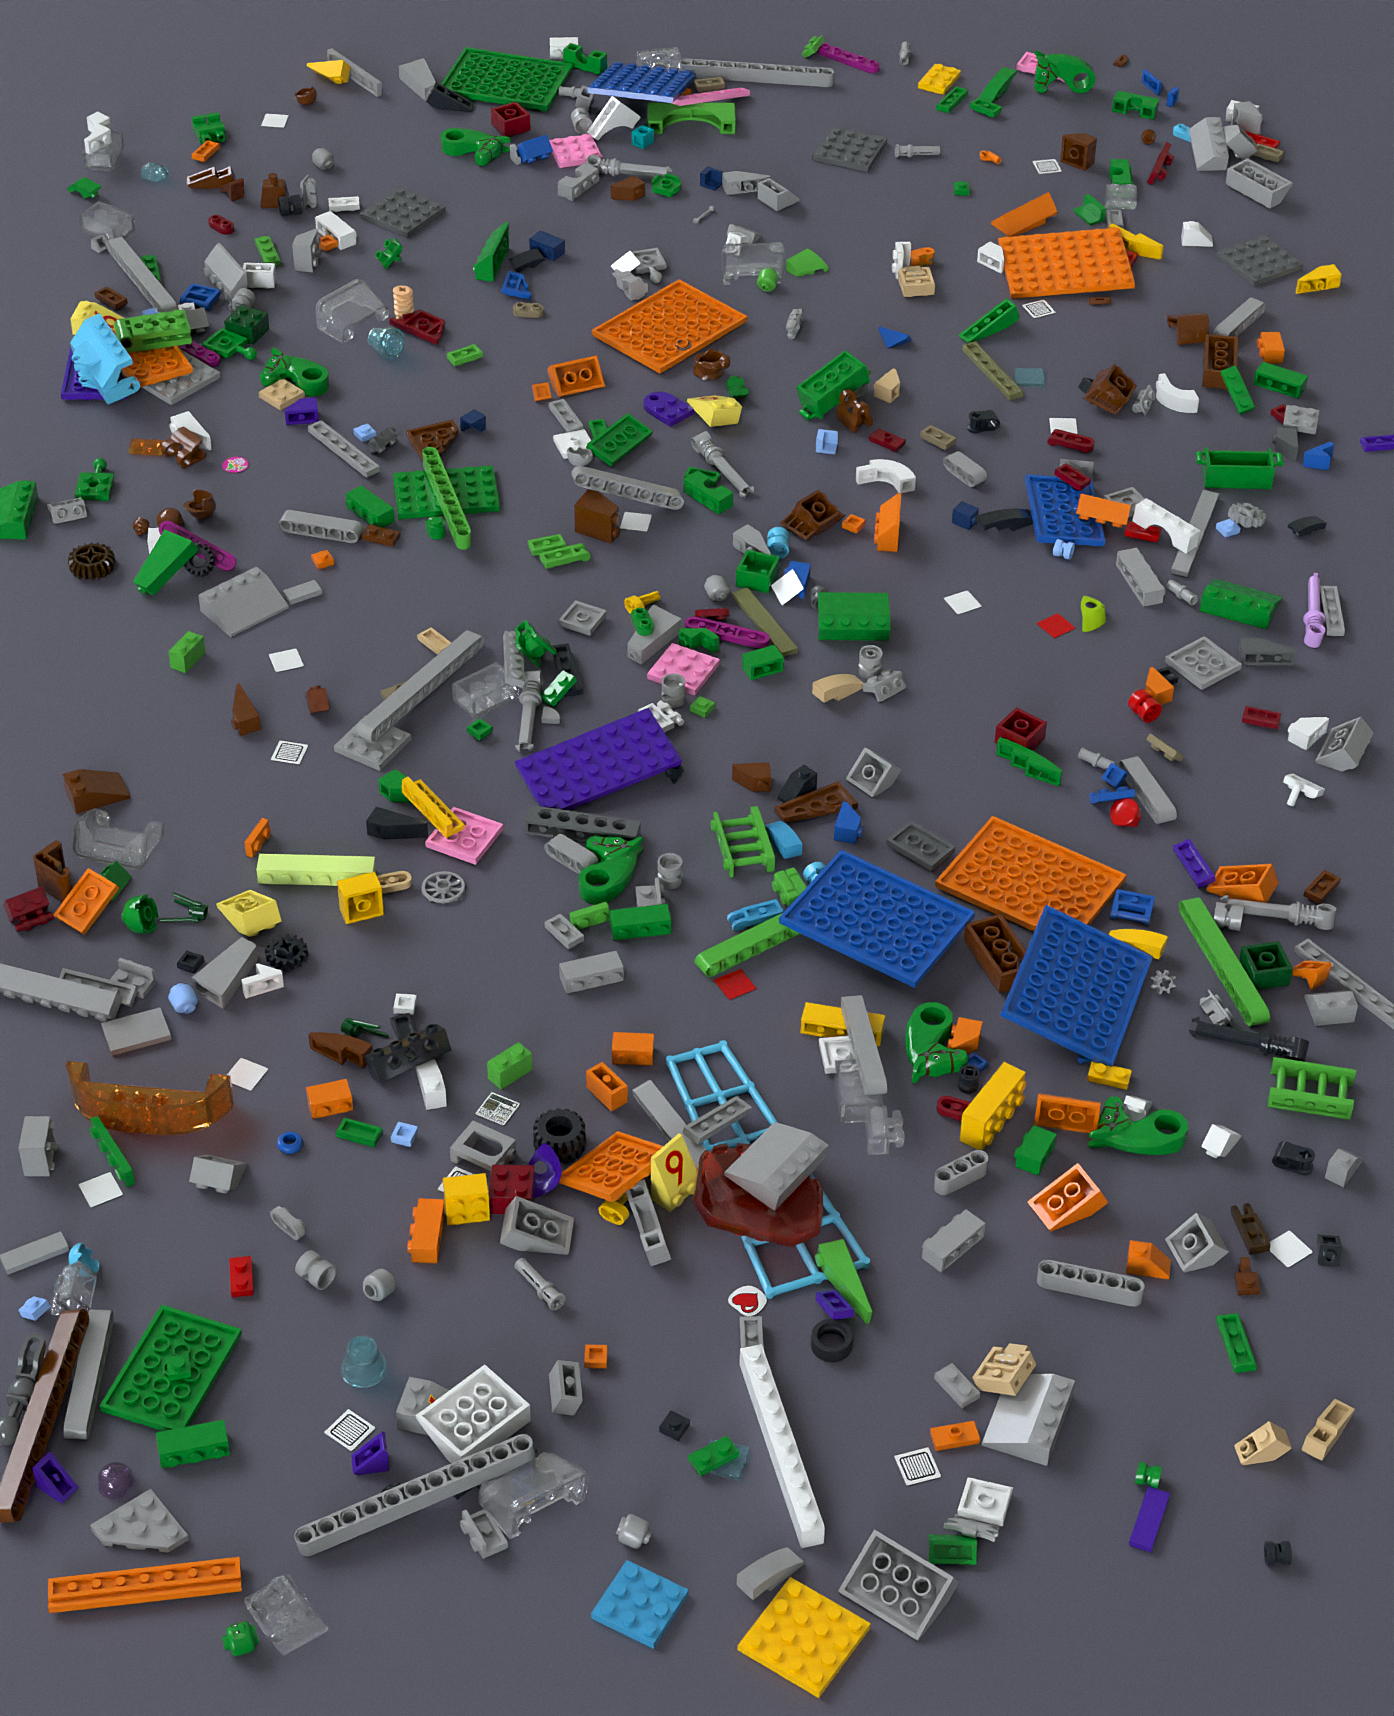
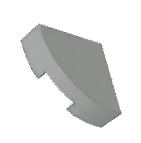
M515 144L510 145V159L516 165L521 164V156L518 157L516 152L518 148Z
M544 706L541 721L548 724H560V716L553 708Z

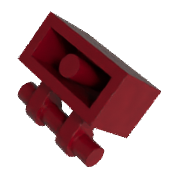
M42 886L6 899L3 905L10 923L20 920L19 924L14 925L16 932L23 930L26 932L31 930L33 926L44 925L49 920L54 919L52 912L43 913V911L48 909L50 903ZM34 914L37 915V917L30 920L26 918Z

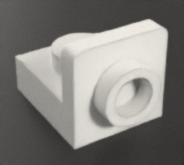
M729 232L725 247L734 251H740L741 245L748 243L751 236L739 232Z

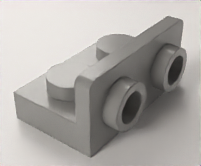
M81 497L47 504L54 524L87 517L84 500Z
M655 878L654 886L635 887L637 907L665 904V898H661V896H664L663 885H659V878Z
M123 958L118 960L119 969L110 979L136 986L138 988L136 997L142 999L146 997L156 984L155 973L152 968Z

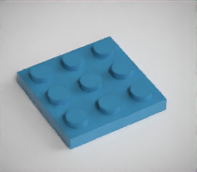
M626 1560L591 1612V1619L654 1649L688 1597L689 1589Z

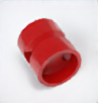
M1144 689L1134 692L1128 700L1129 708L1146 723L1157 719L1162 711L1161 704Z

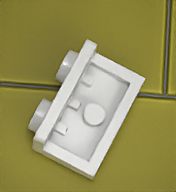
M895 242L892 273H895L896 279H898V269L910 266L911 242Z

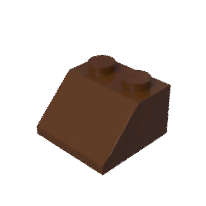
M1086 133L1064 134L1062 137L1060 162L1086 171L1095 162L1097 138Z

